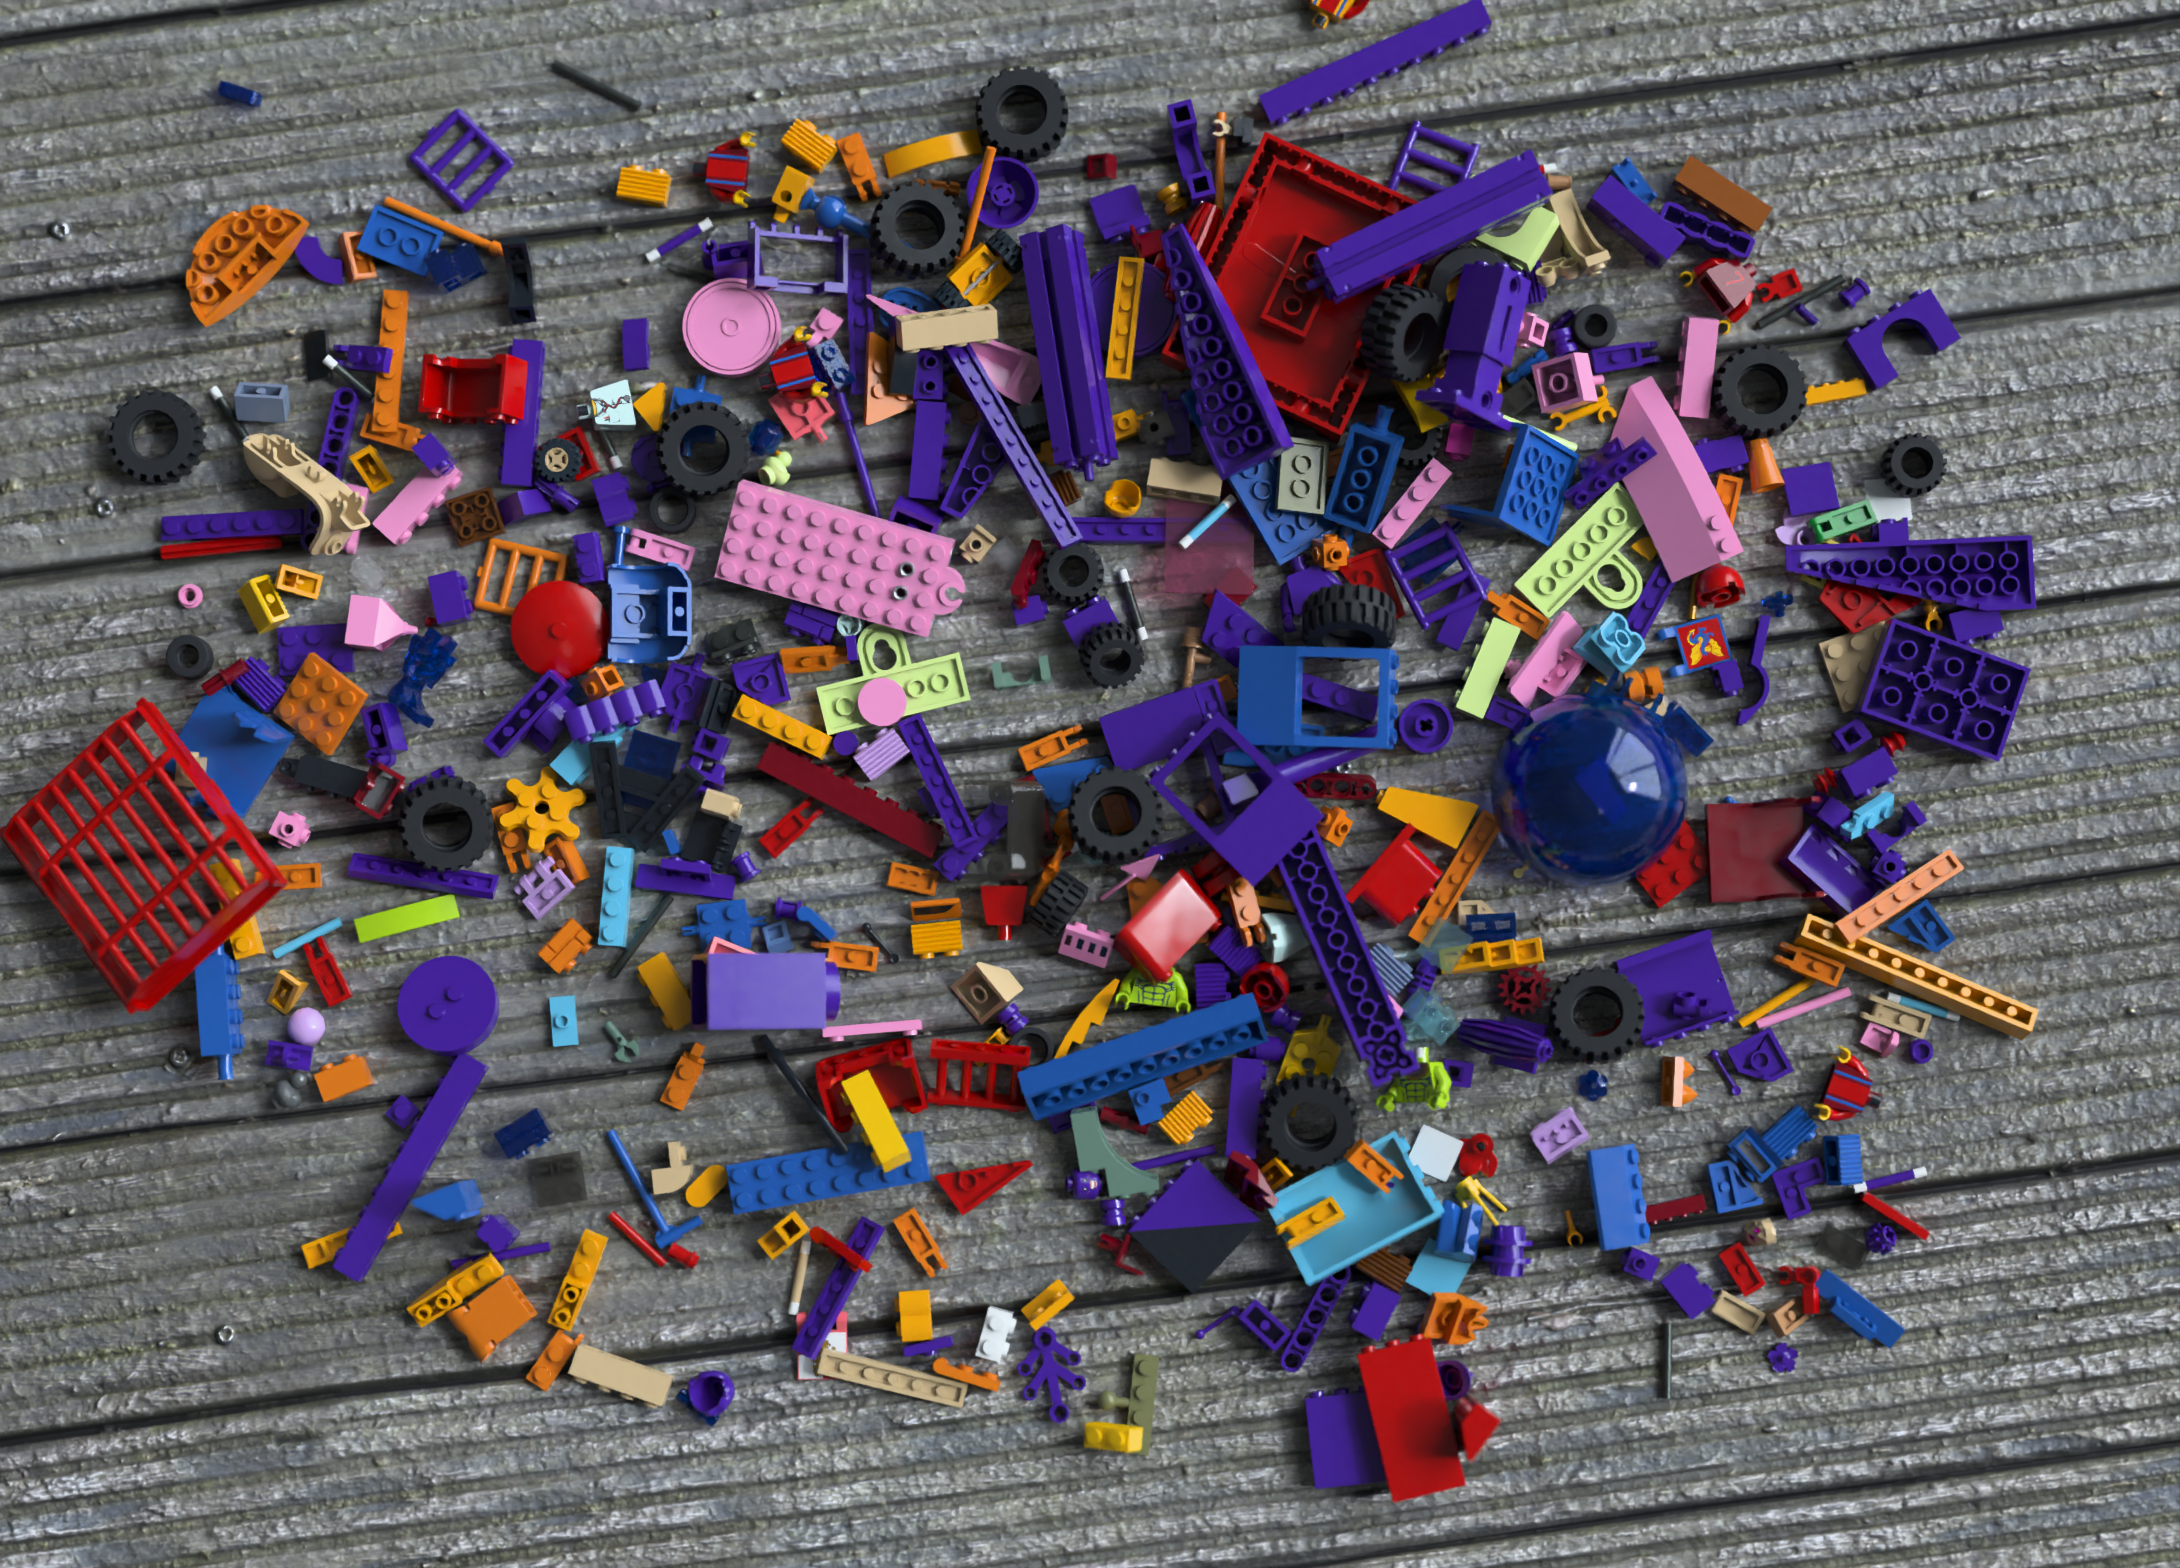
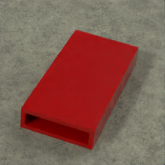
M1423 1333L1409 1336V1341L1399 1343V1339L1384 1342L1385 1347L1375 1349V1345L1360 1348L1361 1353L1356 1354V1359L1391 1502L1396 1503L1466 1486L1430 1337H1424Z

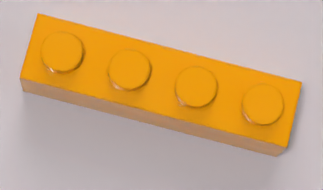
M1859 377L1850 379L1849 382L1840 380L1836 381L1833 385L1824 383L1816 388L1808 386V392L1805 394V398H1807L1805 407L1863 397L1867 394L1864 379L1859 380Z

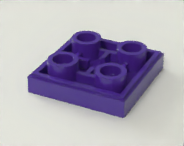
M1830 462L1781 469V476L1785 482L1784 491L1790 518L1830 512L1840 508Z

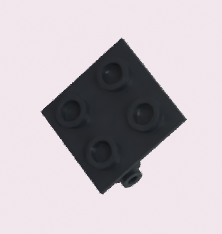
M696 811L680 857L691 861H705L712 868L727 873L730 865L729 862L732 860L743 826Z

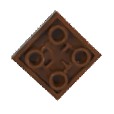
M491 486L444 501L459 548L506 534Z

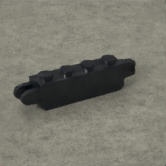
M308 754L300 757V760L283 758L279 767V772L294 778L293 781L300 783L299 788L312 792L314 788L324 790L322 795L336 799L338 794L347 797L346 802H350L367 774V771ZM379 777L365 801L370 803V807L374 808L391 778ZM401 792L399 795H395L391 801L392 808L393 805L401 807L407 794Z

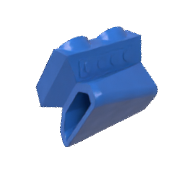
M1443 1199L1442 1207L1445 1212L1441 1214L1442 1217L1439 1221L1435 1254L1455 1258L1464 1263H1475L1483 1224V1207L1471 1204L1461 1209L1453 1202Z

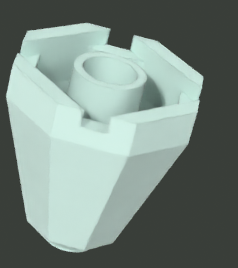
M1279 913L1261 915L1267 940L1257 946L1261 949L1259 953L1265 962L1276 963L1283 961L1308 945L1296 915Z

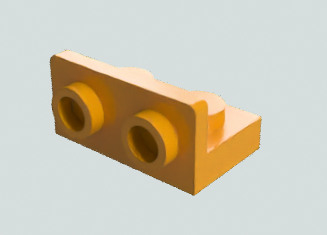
M1057 1279L1024 1306L1021 1311L1036 1331L1074 1299V1296L1062 1281Z

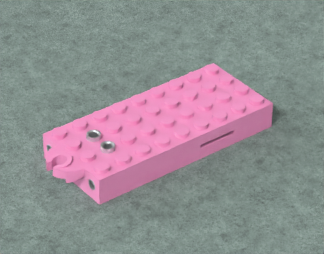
M744 479L738 483L715 578L923 637L929 636L935 614L945 615L951 613L963 601L959 598L955 600L948 599L945 594L946 589L954 587L960 593H965V584L961 574L949 567L955 539Z

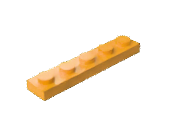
M1119 256L1106 379L1131 381L1144 258Z

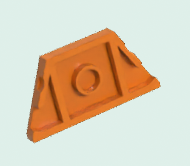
M868 332L866 336L863 426L866 427L911 409L914 404L913 395H888L887 347L890 343L874 332Z

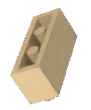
M1164 457L1152 458L1146 495L1218 506L1223 480H1221L1214 465L1198 466L1189 461L1179 463Z

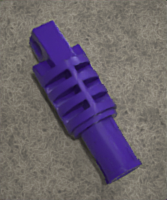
M1427 951L1416 967L1413 974L1414 977L1407 987L1409 994L1402 1008L1403 1015L1415 1019L1422 999L1425 1000L1428 997L1436 979L1440 956Z

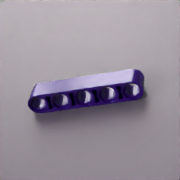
M1348 1266L1344 1268L1345 1275L1343 1278L1335 1279L1330 1275L1320 1280L1281 1353L1280 1363L1286 1371L1296 1372L1303 1366L1349 1280L1350 1269ZM1324 1288H1331L1333 1290V1298L1329 1301H1324L1320 1298V1292ZM1316 1309L1321 1311L1322 1318L1319 1322L1312 1323L1309 1321L1308 1315L1310 1311ZM1300 1332H1308L1310 1341L1305 1345L1297 1343V1335ZM1288 1354H1296L1298 1356V1363L1293 1367L1287 1366L1285 1364V1357Z

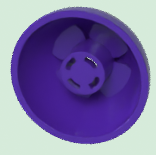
M994 158L978 217L980 222L996 229H1010L1024 223L1032 215L1038 203L1039 187L1036 177L1029 167L1014 158ZM982 163L973 171L968 180L966 197L970 209Z

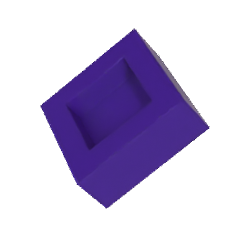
M402 1094L385 1114L400 1127L406 1129L422 1110Z

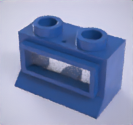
M1746 1126L1725 1144L1729 1149L1726 1152L1733 1162H1740L1744 1166L1745 1170H1743V1173L1751 1182L1756 1180L1758 1183H1762L1784 1164L1752 1126Z

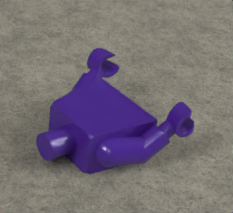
M1303 555L1289 561L1294 574L1287 576L1285 583L1280 587V609L1283 628L1286 633L1298 631L1292 618L1302 615L1303 603L1312 592L1318 591L1324 586L1331 587L1332 584L1343 585L1331 571L1320 568L1318 564L1308 568Z

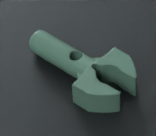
M607 1021L604 1024V1028L618 1045V1052L615 1053V1056L620 1061L631 1063V1060L625 1054V1046L633 1049L635 1055L639 1057V1043L636 1039L632 1041L626 1040L613 1022Z

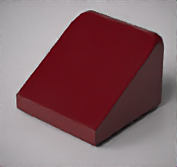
M1110 153L1087 155V180L1117 179V157Z

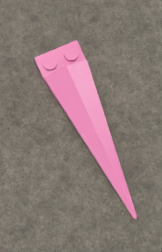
M866 295L869 300L893 317L895 315L918 313L878 297ZM992 339L990 343L979 344L976 341L969 342L996 390L1021 405L1031 403L1042 382L1037 357Z

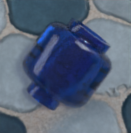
M766 418L764 421H757L748 435L752 445L751 450L760 456H764L765 453L774 454L783 439V433L780 431L782 427Z

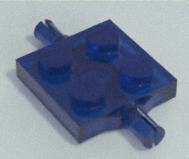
M1434 517L1430 518L1400 543L1395 550L1440 528V524ZM1457 521L1452 526L1455 535H1457L1465 527L1461 525L1460 521ZM1444 536L1402 557L1405 566L1401 568L1402 571L1406 572L1450 550L1451 547L1446 537ZM1457 558L1418 577L1427 586L1454 564Z

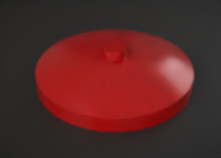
M556 580L540 584L522 597L513 612L511 639L515 651L520 659L538 674L544 675L550 669L556 670L564 678L580 675L598 662L607 647V639L609 638L607 612L599 598L589 589L578 583Z

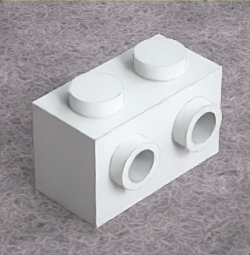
M989 1306L975 1356L1000 1362L1001 1357L1006 1358L1010 1343L1005 1342L1007 1334H1013L1017 1320L1012 1318L1014 1312Z

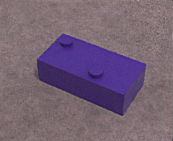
M1611 175L1594 193L1586 206L1591 213L1645 256L1644 260L1653 268L1657 266L1661 269L1686 238Z

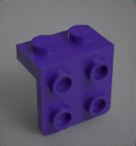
M1133 184L1093 197L1090 200L1104 245H1116L1125 241L1124 238L1130 237V225H1134L1138 236L1146 234L1148 230H1151L1148 214H1145L1137 188Z

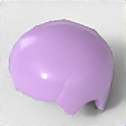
M309 1007L296 1010L289 1018L287 1024L289 1037L295 1044L316 1045L325 1032L324 1018L317 1010Z

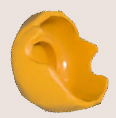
M1127 479L1112 482L1110 489L1104 495L1105 509L1115 517L1127 518L1132 516L1141 505L1140 487L1135 482Z

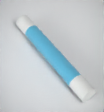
M1231 494L1227 496L1178 542V545L1185 550L1236 502L1235 497Z
M1888 992L1886 996L1887 1000L1956 1022L1960 1018V1014L1940 1006Z

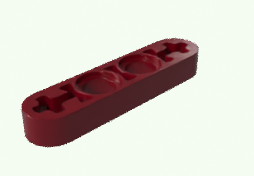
M1319 773L1304 779L1306 780V789H1302L1303 780L1294 785L1305 797L1366 800L1374 797L1377 791L1376 780L1366 774ZM1313 780H1320L1324 784L1319 790H1314L1309 785ZM1338 781H1345L1348 787L1344 791H1338L1334 785ZM1352 782H1355V791H1352ZM1364 783L1369 784L1367 791H1363Z

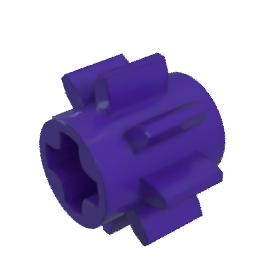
M1880 1223L1869 1227L1870 1230L1865 1233V1244L1875 1254L1880 1252L1883 1256L1891 1252V1248L1896 1246V1234L1887 1225L1881 1227Z

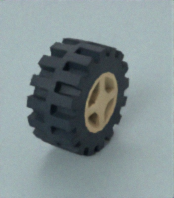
M562 438L549 439L546 444L543 443L540 446L542 449L537 451L539 455L536 458V463L539 465L537 469L541 471L543 477L550 481L566 483L569 482L568 480L575 479V475H579L581 472L579 469L583 467L581 462L583 455L580 454L579 451L581 450L569 440Z

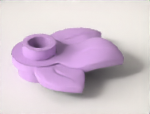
M1786 508L1782 517L1784 526L1775 529L1778 539L1785 545H1804L1800 541V538L1804 537L1807 540L1806 545H1816L1813 540L1814 534L1811 529H1808L1806 522L1819 516V514L1790 518L1789 510Z

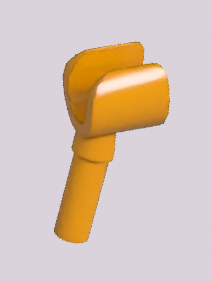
M1564 1211L1569 1231L1566 1235L1567 1242L1572 1246L1571 1237L1578 1235L1579 1243L1582 1244L1583 1238L1576 1231L1571 1211Z

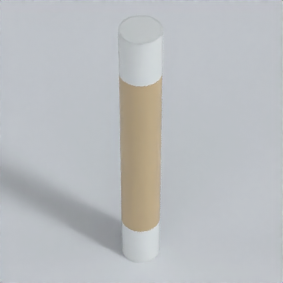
M802 1240L788 1314H798L811 1241Z

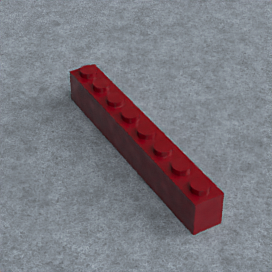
M777 741L776 744L769 743L757 766L759 770L933 859L946 834L942 831L943 826L931 819L929 823L924 822L920 819L921 814L910 808H908L907 812L899 809L900 803L886 797L885 801L876 797L877 791L867 786H864L863 789L855 786L856 780L844 774L841 778L834 775V769L823 763L818 767L811 763L813 758L802 752H799L798 756L789 751L791 747L781 741Z

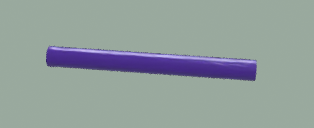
M1214 1144L1130 1164L1140 1170H1148L1216 1154Z
M544 1242L500 1252H492V1255L497 1261L550 1252L551 1246L550 1242ZM485 1254L452 1260V1268L455 1270L469 1260L475 1261Z

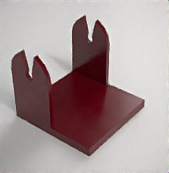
M1811 796L1798 799L1786 797L1755 803L1705 804L1709 903L1790 901L1825 897V892L1806 893V887L1778 863L1803 832L1802 806L1820 803L1821 797Z

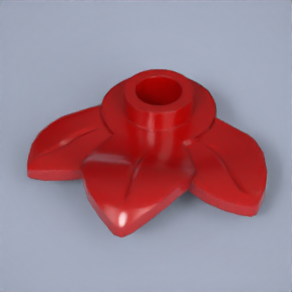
M1477 1133L1471 1139H1459L1463 1141V1146L1458 1157H1461L1458 1167L1461 1176L1469 1177L1480 1170L1485 1176L1491 1178L1498 1165V1159L1493 1153L1494 1143L1492 1138L1488 1134ZM1483 1142L1485 1149H1478L1477 1143Z

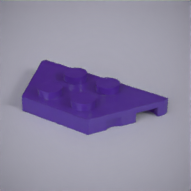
M1215 588L1213 590V601L1210 609L1208 608L1206 623L1202 627L1200 639L1235 668H1239L1240 646H1285L1282 640L1219 589Z

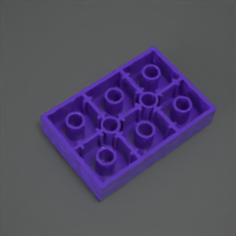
M1892 618L1884 623L1854 713L1986 762H1999L2031 669Z

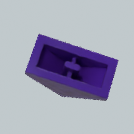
M540 489L518 491L498 502L505 526L552 512L547 494Z

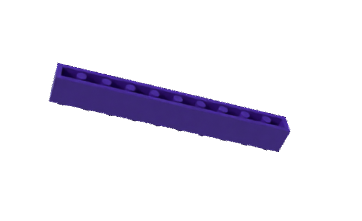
M1471 0L1258 96V104L1269 127L1275 125L1277 128L1282 127L1290 122V118L1297 115L1299 118L1304 117L1312 112L1311 109L1319 105L1321 108L1329 106L1334 102L1333 99L1339 96L1343 98L1349 97L1356 92L1355 89L1362 86L1369 88L1377 84V79L1384 76L1387 78L1394 77L1400 73V69L1406 66L1414 68L1420 65L1424 58L1429 56L1431 59L1436 58L1444 53V49L1451 46L1455 49L1464 45L1466 40L1471 37L1478 39L1489 33L1488 30L1492 25L1491 19L1482 0Z
M467 1053L453 1056L448 1064V1067H450L449 1072L446 1076L442 1075L435 1086L438 1089L433 1098L430 1096L423 1106L424 1114L421 1119L416 1118L410 1128L411 1136L408 1141L404 1139L397 1150L399 1156L395 1162L391 1161L384 1172L387 1175L382 1184L378 1183L371 1194L374 1198L369 1205L365 1204L358 1217L361 1220L356 1227H351L346 1235L348 1240L344 1248L340 1247L333 1257V1261H335L333 1268L357 1282L364 1280L386 1243L388 1236L393 1231L395 1224L399 1221L489 1069V1066Z

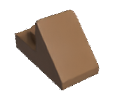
M1798 1295L1765 1313V1317L1778 1339L1787 1336L1810 1317L1809 1314L1802 1313V1301Z

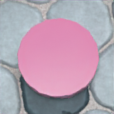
M885 677L875 678L866 683L860 690L858 697V708L863 718L870 724L879 727L891 726L898 722L904 715L907 706L906 694L902 687L894 680Z

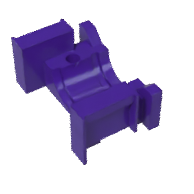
M1914 801L1907 802L1901 807L1903 815L1898 821L1900 831L1897 836L1890 837L1885 832L1879 834L1875 828L1862 834L1874 853H1883L1895 842L1928 821Z

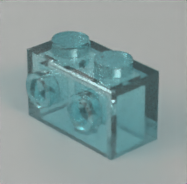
M1420 987L1401 1008L1433 1041L1441 1046L1461 1024L1454 1018L1457 1014L1447 1004L1443 1007L1439 1003L1442 999L1432 989L1427 992Z

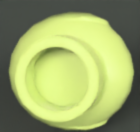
M776 450L774 456L766 458L762 467L758 469L760 481L765 486L771 484L775 486L784 485L790 477L786 467L791 464V455L786 451L779 452Z

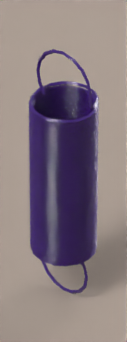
M1800 302L1793 308L1812 327L1818 322V319Z
M1568 309L1552 323L1551 327L1553 330L1551 331L1565 326L1576 316L1574 314L1575 311L1573 312L1571 309Z

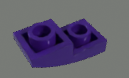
M647 318L623 320V361L626 372L649 370L651 349L648 345L649 322Z

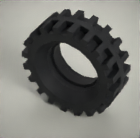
M153 389L152 392L142 390L139 391L140 395L126 397L128 401L123 406L119 404L116 407L119 410L116 416L110 417L109 421L112 422L111 430L106 432V435L110 437V443L107 446L113 453L112 459L128 475L149 485L159 484L164 486L167 485V482L173 481L177 483L181 481L180 477L185 474L189 476L192 473L190 469L195 464L199 465L201 462L198 459L200 453H205L206 449L203 446V439L207 438L206 432L202 428L204 423L197 415V411L182 398L169 391L163 392L160 389ZM150 415L168 417L177 429V442L174 449L168 455L158 459L142 456L134 444L136 426L142 419Z

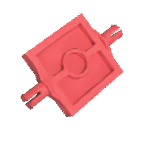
M778 393L768 399V402L794 441L812 432L820 444L824 443L819 434H821L825 441L829 439L821 426L836 414L825 398L817 397V399L802 405L779 398Z

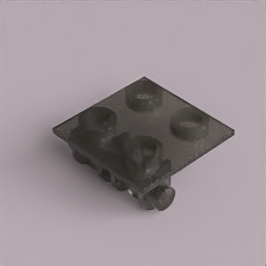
M580 1151L531 1159L532 1167H530L532 1177L534 1176L539 1208L588 1200Z

